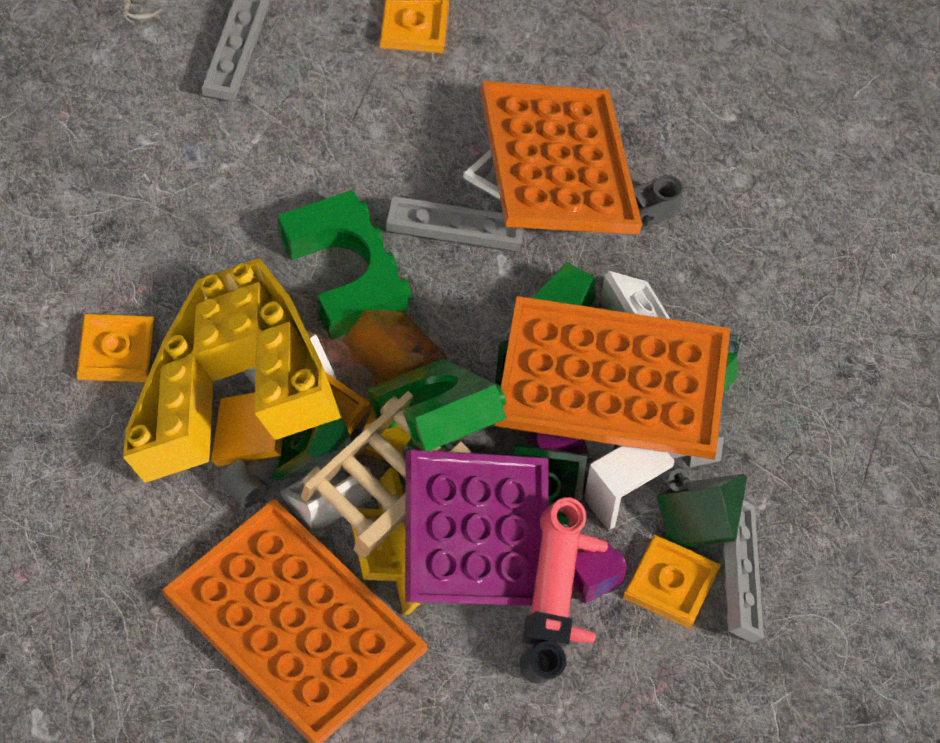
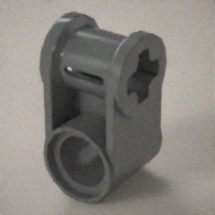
M664 175L633 187L642 221L641 230L668 218H673L679 213L683 184L677 177Z

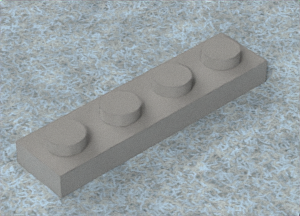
M234 0L202 86L204 96L235 102L265 18L269 0Z
M392 196L386 223V231L518 252L521 249L524 228L505 227L503 213Z
M743 500L736 541L724 542L723 547L726 572L725 590L727 592L728 606L727 623L730 632L753 643L764 639L755 506Z

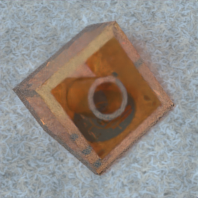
M365 310L342 341L351 351V357L369 370L372 374V380L377 385L442 358L447 359L446 355L404 311Z

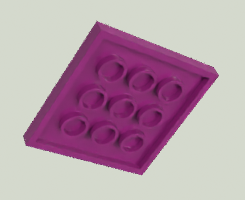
M423 450L406 451L405 603L532 607L543 532L540 527V517L542 512L549 506L548 458L439 451L425 452Z

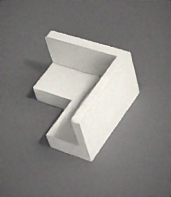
M621 446L590 464L584 500L606 529L611 530L616 525L621 497L672 468L674 459L668 452Z

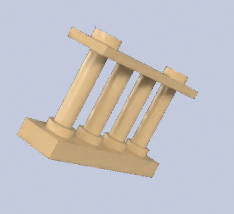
M409 391L399 400L395 396L392 397L380 410L382 415L323 469L319 466L315 467L302 481L305 485L300 498L305 503L319 492L357 530L355 534L358 536L353 550L363 559L405 521V494L402 497L398 494H391L355 457L370 445L405 478L406 459L381 434L391 424L396 422L411 437L403 410L409 408L413 398ZM462 442L457 444L452 450L448 447L443 448L442 446L430 450L439 452L471 453V451ZM343 468L383 506L381 510L384 513L376 521L372 518L367 519L329 482Z

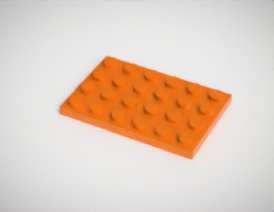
M482 81L480 94L505 227L639 235L642 221L609 90Z
M516 296L501 389L506 398V405L503 408L507 419L495 423V426L715 460L731 328Z
M275 498L162 589L163 596L310 743H323L427 651V644Z

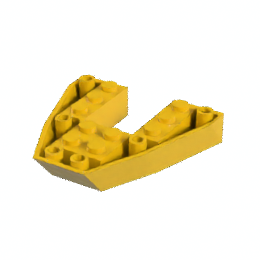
M260 258L240 263L229 269L198 279L163 339L125 429L123 458L144 483L209 462L213 381L252 369L255 366L254 413L274 440L341 418L323 365L291 297Z

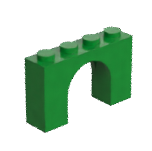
M354 189L278 215V234L291 261L327 248L337 247L356 252L368 264L366 272L357 280L317 294L318 315L331 340L408 313V299L411 298V290L405 278L400 279L396 272L398 268L393 254L385 251L382 233L378 226H372L369 220L370 212L364 200L359 201Z
M444 358L367 389L376 420L382 415L380 413L382 407L392 397L395 396L399 400L407 391L413 395L409 408L403 410L413 444L425 452L507 419L503 408L506 405V398L499 385ZM394 422L388 427V429L393 428L398 424Z

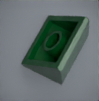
M339 407L340 419L285 437L281 448V456H278L270 477L271 479L280 481L308 473L317 466L321 468L333 460L352 442Z
M515 444L514 456L548 458L549 506L562 498H573L581 503L588 454ZM558 511V522L569 525L568 517L563 512Z
M737 474L690 481L685 490L674 491L670 488L657 495L668 541L682 547L736 541L747 481L746 475Z

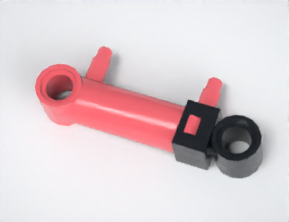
M562 498L548 506L540 517V527L543 532L531 614L525 619L522 643L534 646L526 649L519 661L522 675L533 683H544L561 675L567 664L563 647L569 645L570 641L592 644L596 637L594 632L572 626L573 618H568L577 550L605 552L608 543L604 540H599L597 537L580 534V530L586 522V511L583 505L573 498ZM558 511L563 512L568 517V527H564L558 522ZM538 653L545 655L549 661L547 672L541 670L537 664Z

